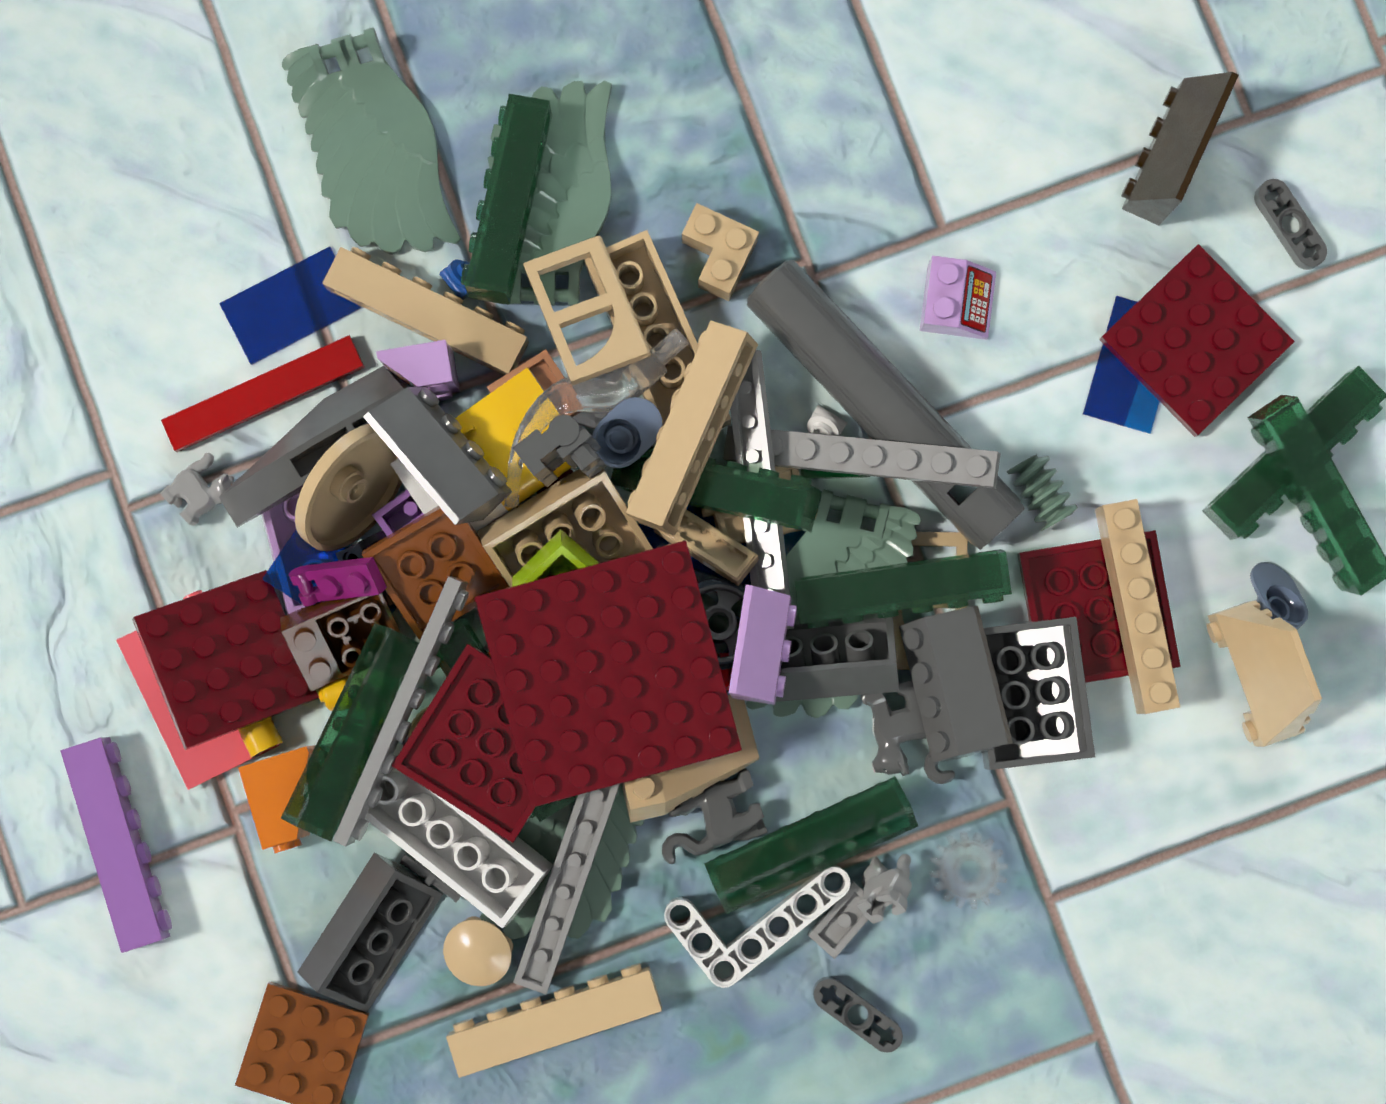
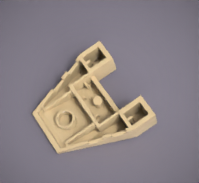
M1254 600L1207 615L1210 623H1207V631L1212 642L1218 643L1219 648L1228 647L1251 711L1243 713L1245 722L1242 723L1244 734L1249 742L1253 741L1254 746L1265 747L1304 733L1305 728L1303 725L1310 722L1309 715L1315 713L1322 697L1297 629L1280 617L1270 618L1273 616L1272 611L1269 609L1260 611V603Z
M730 694L728 695L742 751L624 782L623 794L630 823L666 815L689 798H695L703 793L706 788L718 781L722 782L759 760L744 700L734 699Z

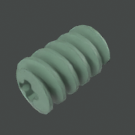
M1036 454L1006 472L1008 474H1020L1013 484L1014 486L1026 485L1025 490L1020 496L1022 499L1033 497L1027 509L1028 511L1040 510L1034 521L1035 523L1047 522L1041 530L1043 531L1072 515L1078 507L1076 504L1065 506L1064 503L1071 494L1069 492H1057L1064 484L1063 480L1051 481V478L1057 472L1056 468L1044 469L1050 457H1038Z

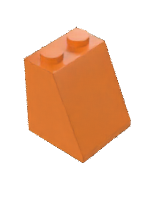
M319 745L305 746L238 767L262 850L273 847L274 853L301 846L300 838L310 835L316 786L314 784L321 755Z

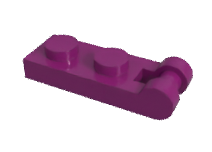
M373 557L305 565L295 568L289 573L292 584L297 585L301 592L299 598L303 606H311L321 601L380 595L387 588ZM315 580L317 586L313 587L311 581Z

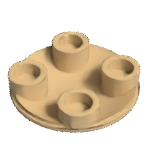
M471 916L455 925L447 934L443 946V955L447 967L456 978L469 985L487 986L499 981L508 971L512 959L513 943L494 924L481 920L479 917Z

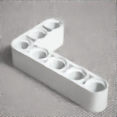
M827 865L727 945L721 940L696 906L687 898L676 897L669 901L664 912L665 922L711 982L718 987L727 988L738 982L844 897L850 888V878L847 872L840 866ZM831 872L840 873L843 877V884L836 891L827 890L824 886L825 877ZM805 894L812 895L816 900L815 908L809 913L800 912L796 905L799 897ZM674 906H686L690 911V918L684 923L673 921L670 911ZM775 917H784L788 920V929L781 935L773 934L769 930L770 921ZM698 933H706L711 937L712 944L709 949L699 951L692 945L693 937ZM748 939L758 940L761 944L760 952L756 956H746L741 950L744 941ZM720 961H728L734 967L733 974L728 978H719L713 971L715 965Z

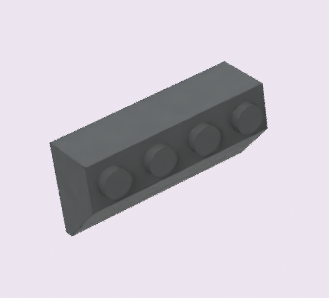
M407 387L364 416L365 420L455 525L484 520L512 493V490L506 485L507 479L499 469L488 464L483 458L484 452L480 446L464 436L460 431L462 429L460 423L452 415L446 414L440 408L437 396L428 388Z
M978 606L927 616L899 626L932 763L961 759L1012 744Z
M892 611L795 620L794 628L787 629L785 640L792 641L789 662L782 661L780 676H786L783 698L776 697V702L899 692Z
M374 852L297 973L317 993L367 1013L443 893L432 885L427 886L423 883L424 880L401 865Z

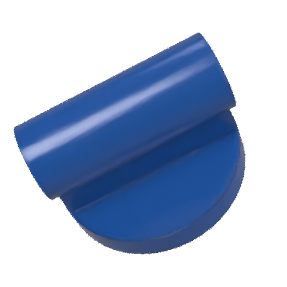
M453 260L448 267L439 273L453 293L462 300L466 299L479 283L477 270L468 261Z

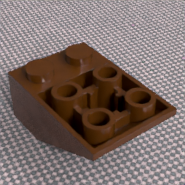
M382 593L380 595L321 601L280 618L281 633L310 691H314L408 649Z

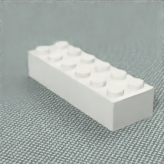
M398 742L393 754L398 756L403 745ZM373 748L337 796L347 805L352 798ZM393 768L389 775L384 774L379 785L380 788H383L380 800L375 808H369L365 817L373 826L502 929L516 917L554 866L519 837L511 843L395 768Z

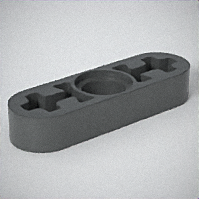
M1279 179L1265 181L1255 192L1254 200L1258 209L1293 262L1299 268L1310 270L1317 267L1327 256L1326 244L1287 185ZM1268 190L1270 192L1275 190L1278 192L1279 196L1276 198V202L1265 199ZM1285 204H1287L1289 208L1283 210L1277 216L1274 214V212L1278 210L1279 207L1281 208ZM1283 217H1295L1299 222V230L1296 233L1286 232L1282 227ZM1306 233L1308 237L1296 245L1293 243L1294 240ZM1314 247L1316 253L1313 255V258L1308 257L1305 259L1302 253L1306 248Z
M823 977L815 983L813 998L816 1004L879 1051L886 1053L895 1051L901 1045L903 1034L899 1025L839 980L833 977ZM832 985L836 986L834 992L843 1001L846 994L852 997L844 1003L840 1014L835 1012L840 1007L832 999H828L826 1003L822 1001L823 994L820 989L823 986L828 989ZM859 1004L867 1009V1018L861 1024H853L848 1020L847 1013L853 1005ZM875 1015L880 1017L875 1022L876 1025L884 1030H887L889 1027L893 1028L892 1035L895 1039L892 1042L886 1040L883 1044L879 1043L881 1037L872 1028L868 1035L863 1032L871 1026Z

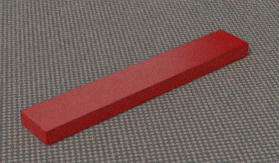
M348 335L161 419V422L174 451L179 452L365 367L351 336Z

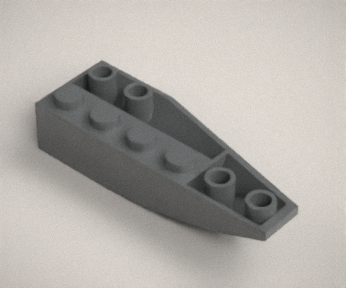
M384 366L324 398L219 496L237 528L300 493L315 464L337 440L353 429L369 424L364 418L369 411L404 390Z

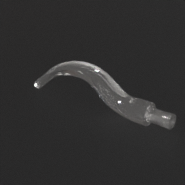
M673 329L650 350V357L572 385L569 377L548 387L528 409L515 434L508 461L506 483L512 490V493L505 498L504 506L518 508L521 473L524 462L513 450L515 445L536 429L542 432L559 415L574 412H610L621 401L631 397H639L667 373L665 365L689 344L684 335L679 330Z

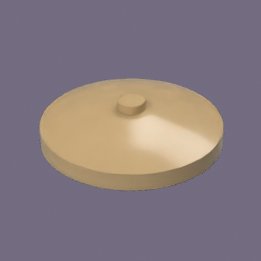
M370 424L355 428L337 440L315 464L301 489L295 511L296 529L300 537L317 550H338L362 537L377 523L372 514L391 502L402 484V481L390 465L398 457Z

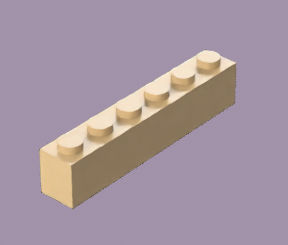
M340 247L322 283L328 291L429 340H446L454 352L502 375H506L517 368L529 344L527 336L523 335L525 332L523 328L506 321L505 325H502L492 320L494 317L492 313L476 306L473 311L462 306L463 300L445 291L443 296L431 291L432 285L414 276L412 281L400 276L402 272L400 269L387 262H383L381 266L369 261L371 257L369 254L356 247H352L350 251Z
M710 320L707 329L700 335L698 350L693 361L685 369L684 381L680 391L671 401L669 416L665 425L657 433L654 450L642 467V477L636 490L630 494L626 514L638 523L675 536L758 346L757 342L748 332Z
M1133 499L1102 505L1095 509L1136 713L1149 714L1180 708L1138 500Z
M640 963L631 965L620 970L621 976L608 980L607 974L588 980V987L575 990L573 985L564 987L553 992L554 998L541 1002L540 996L521 1002V1009L508 1012L506 1007L487 1013V1020L474 1024L473 1018L454 1024V1031L449 1032L446 1039L458 1077L467 1076L661 1012L662 1004L650 966L642 969Z

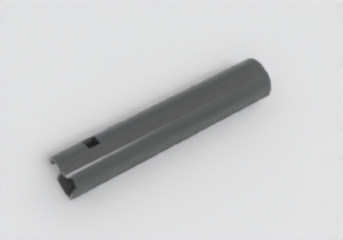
M787 260L775 268L748 296L747 307L872 439L972 449L795 260ZM999 476L997 477L996 489L977 487L960 504L948 492L955 485L911 480L970 544L979 550L992 541L1024 510L1020 498Z

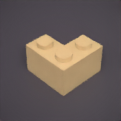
M696 203L682 232V243L709 255L698 279V288L726 301H730L758 242L759 231Z

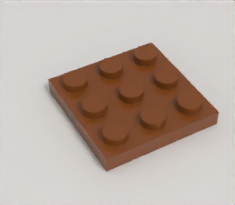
M439 506L362 552L364 558H374L387 586L386 592L419 641L422 638L448 576H455L467 581L468 585L465 590L469 592L463 609L461 611L456 610L452 621L477 607L475 596L510 587L484 549L480 537L471 523L455 525Z
M269 982L235 1086L291 1104H341L370 1013Z

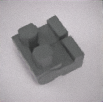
M569 415L555 417L544 433L536 429L513 447V450L530 472L547 487L558 479L553 471L564 462L568 463L573 469L579 467L590 479L607 466L597 454V451L602 448L601 445Z

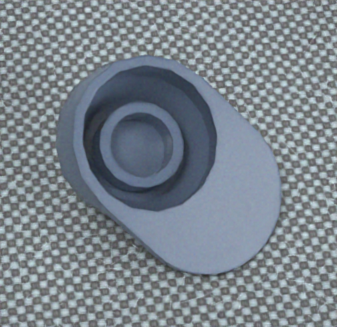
M631 397L618 403L598 423L592 436L601 445L602 448L597 451V454L607 466L614 468L627 467L637 461L656 442L657 433L663 426L658 408L647 399Z
M1261 562L1252 568L1250 579L1258 596L1256 601L1260 603V611L1269 609L1273 615L1270 618L1280 617L1298 630L1308 619V609L1293 579L1282 568L1272 563Z

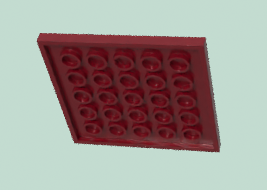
M686 540L475 596L531 807L742 751Z

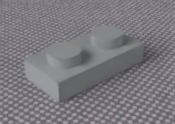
M854 882L850 884L846 895L832 905L807 934L834 959L868 921L857 908L858 901L863 898L864 890Z

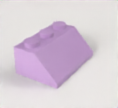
M752 585L745 586L729 694L732 698L775 705L776 697L783 698L786 676H780L782 661L789 662L792 642L785 640L787 626L794 627L797 606L791 605L790 595Z

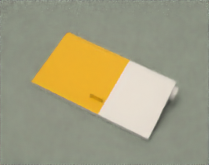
M528 367L455 418L462 427L460 431L468 440H472L480 446L484 452L483 458L491 467L499 469L507 479L506 485L512 490V493L484 520L470 522L476 533L546 486L530 472L513 450V447L522 441L520 437L524 439L536 429L544 433L548 429L550 422L560 415ZM399 458L390 464L423 514L439 506ZM564 462L553 472L559 477L569 470L571 466Z

